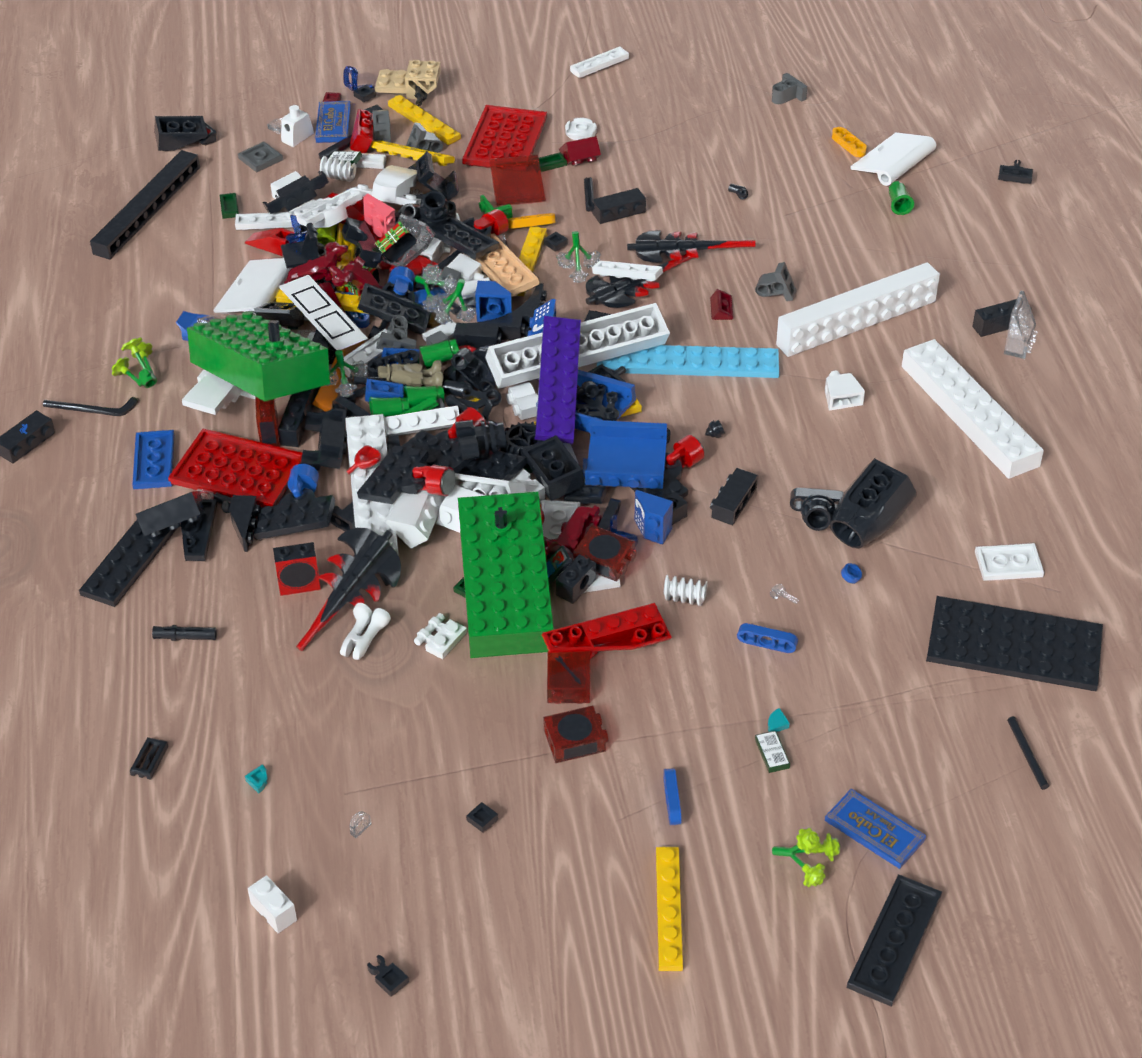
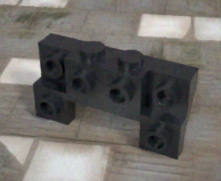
M319 171V176L311 180L304 175L276 191L278 196L275 195V200L269 203L262 202L268 213L273 214L278 213L285 207L289 212L314 199L317 196L315 190L321 189L329 183L325 173Z
M334 408L326 412H307L305 429L319 432L318 450H303L301 464H308L317 471L320 470L321 466L340 469L342 454L345 455L347 443H343L347 439V431L345 430L346 410Z

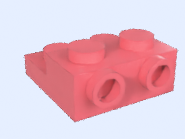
M367 193L363 197L364 220L373 226V233L378 237H382L395 226V209Z

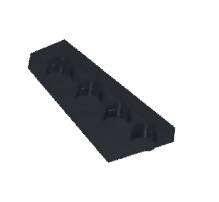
M202 499L206 513L199 515L200 519L188 523L187 520L181 522L185 561L206 560L217 509L216 499Z

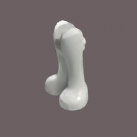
M357 603L353 609L356 623L345 638L340 650L341 655L348 657L354 648V660H360L364 656L379 630L387 626L391 619L389 613L384 609L377 608L372 614L371 609L363 603ZM369 624L368 629L366 630V632L364 633V635L360 636V635L362 634V632L365 630V628L367 627V625Z

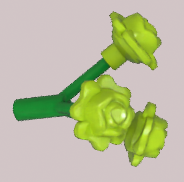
M811 828L799 830V834L796 836L798 840L797 845L793 847L774 846L772 848L773 855L791 857L802 867V871L805 873L803 885L807 887L812 885L816 887L823 883L825 866L818 863L816 866L811 867L808 863L805 864L796 854L825 853L830 861H834V856L840 853L838 838H832L830 833H827L826 839L821 844L818 834L812 831Z

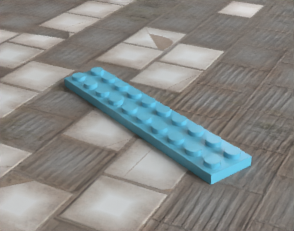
M659 345L597 362V366L603 364L612 370L623 366L626 369L625 373L779 378V351L772 348Z

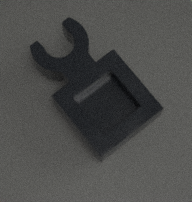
M377 955V962L380 965L373 966L369 962L367 964L370 974L376 975L375 982L392 997L409 983V977L394 963L387 966L384 957Z

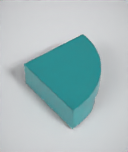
M780 708L774 710L769 716L768 732H779L789 728L790 723Z
M263 764L245 775V781L258 794L263 791L268 781L266 768Z

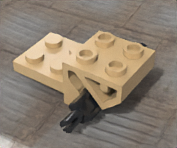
M410 60L407 71L380 70L375 85V92L406 94L407 99H417L416 105L421 106L422 102L427 99V95L437 87L441 71L440 62L433 60Z

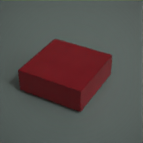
M326 92L323 98V102L341 101V93Z

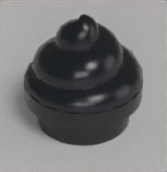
M713 420L709 423L705 435L712 438H721L725 431L719 420Z

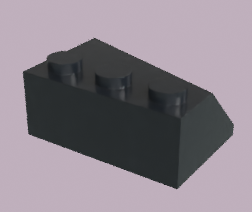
M193 491L138 512L136 517L144 536L150 535L152 538L162 534L161 530L165 528L173 530L181 527L180 523L187 520L188 523L200 519L199 515L206 512L200 491Z

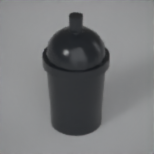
M445 380L443 390L444 394L464 399L463 389L470 387L474 390V387L468 381Z

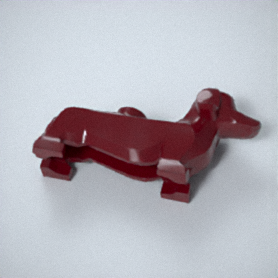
M337 242L326 244V254L324 256L308 260L307 263L290 269L284 284L309 275L314 281L321 280L324 277L326 281L332 280L333 276L328 268L330 266H337V261H342L341 256L348 251V246L340 245Z
M359 256L354 261L351 260L342 270L336 266L328 268L333 276L332 282L336 287H343L350 282L358 289L360 295L365 283L380 289L383 288L367 269L362 268L365 261Z
M597 505L593 507L580 506L574 511L567 522H563L561 534L558 538L548 539L543 536L546 558H550L562 545L573 553V559L579 554L581 555V551L577 550V548L584 540L586 528L591 523H593L594 527L599 526L602 519L601 515H598L600 508Z

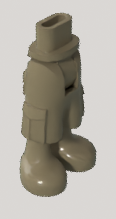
M441 360L434 361L430 369H422V365L410 363L378 366V378H386V381L403 385L407 384L409 386H442L443 372H441Z

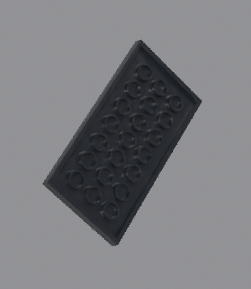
M937 596L926 662L1097 691L1103 624Z

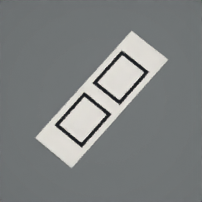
M309 275L278 286L336 350H342L368 339Z

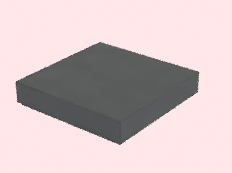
M263 141L238 153V159L257 173L282 161L283 155Z

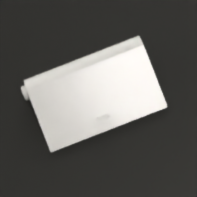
M894 133L850 167L851 170L877 173L879 181L883 185L889 186L936 149V142L929 136Z
M284 258L250 260L213 311L215 313L251 311L255 314L254 308L268 302H273L276 299L280 289L278 286L284 284L292 268H286Z

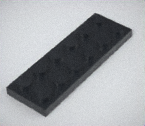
M137 519L79 589L80 596L115 607L177 528L173 530L165 528L161 530L162 534L151 538L150 535L144 536Z
M898 874L852 971L846 988L888 1006H893L940 901L942 891Z

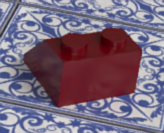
M597 136L566 142L559 148V152L567 160V164H572V166L582 164L581 161L587 160L588 163L597 161V158L601 155Z

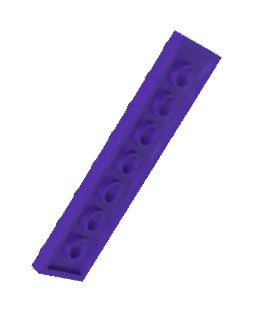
M544 316L535 440L544 441L556 435L562 443L573 444L581 320Z

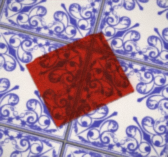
M538 155L489 159L496 206L546 201Z

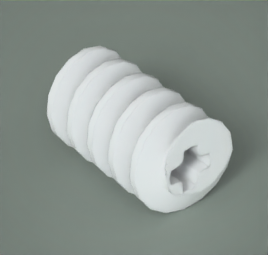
M323 156L320 163V171H323L326 177L330 179L334 178L351 182L356 175V164L353 163L351 166L350 161L345 163L344 160H341L339 162L337 158L333 161L331 157L327 160V157Z
M666 575L664 584L665 600L669 601L672 596L674 602L681 598V602L685 603L689 599L691 605L697 600V605L701 606L706 597L708 582L706 581L705 585L701 586V581L698 580L696 585H693V579L690 578L688 584H686L684 577H682L680 582H677L676 576L673 577L672 581H669V576Z

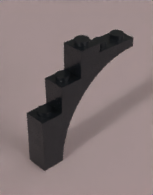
M540 283L535 287L532 295L523 305L504 316L482 322L456 323L453 335L458 346L469 345L477 349L479 347L501 344L502 340L520 339L525 332V328L530 326V317H534V310L545 304L543 301L547 299V291H544V283Z

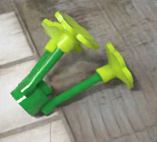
M141 337L135 338L125 343L121 349L122 351L131 349L132 357L138 359L143 368L138 374L139 379L130 372L128 357L117 360L116 364L112 366V375H128L139 387L150 388L157 382V378L148 361V355L152 354L153 346L151 343L141 342L143 340Z

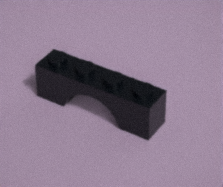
M347 217L341 233L346 241L357 246L353 258L355 259L359 256L365 261L363 266L377 268L378 263L382 260V254L375 244L376 241L365 221Z

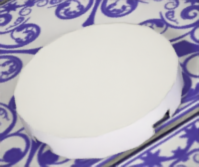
M575 118L574 121L567 122L565 132L569 138L579 140L594 137L597 133V126L588 118Z

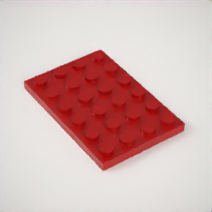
M485 105L462 158V164L526 172L547 119V112Z
M203 428L169 475L168 481L174 485L213 495L218 492L229 497H233V495L256 496L257 504H260L261 507L275 506L288 488L291 469L295 465L301 464L302 452Z

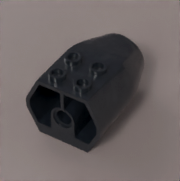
M874 458L841 496L830 522V528L834 535L847 546L856 549L862 548L891 528L916 498L917 492L906 474Z

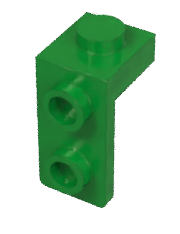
M480 195L479 208L481 212L486 214L498 209L506 215L507 219L513 218L512 206L510 204L494 208L484 195Z

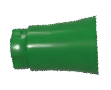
M899 181L892 182L889 187L891 209L897 215H906L914 208V200L903 183Z
M456 339L419 346L427 369H430L436 360H441V364L451 360L459 351Z
M404 386V398H408L409 409L431 396H434L436 400L441 398L444 403V390L442 386Z
M369 397L370 414H383V417L399 415L409 409L408 398Z

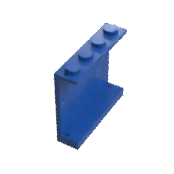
M578 370L577 385L579 387L586 381H592L597 385L604 384L606 386V394L611 391L617 393L618 401L615 403V409L619 411L618 419L636 401L634 384ZM606 394L604 395L602 405L604 407H607L608 405ZM580 399L576 400L577 404H586ZM575 410L574 429L590 433L591 420L602 419L580 414Z
M591 420L585 485L663 489L667 423Z

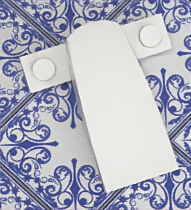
M390 165L377 175L373 189L368 188V185L358 184V186L352 188L361 192L362 197L368 193L383 202L400 205L409 203L420 205L421 199L416 198V195L409 194L410 187L416 186L418 179L417 170Z
M350 188L333 198L312 199L287 212V219L304 226L307 223H313L315 228L330 227L348 217L346 207L354 205L357 201L361 200L362 194Z
M203 370L197 377L198 383L182 399L183 406L216 415L221 408L226 409L231 401L236 402L240 395L259 400V398Z

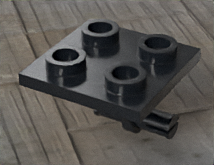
M307 223L304 241L280 245L286 268H294L307 263L308 260L320 257L317 249V230L314 228L313 223Z

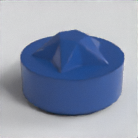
M848 563L842 568L841 575L847 582L855 584L861 579L862 571L857 565Z

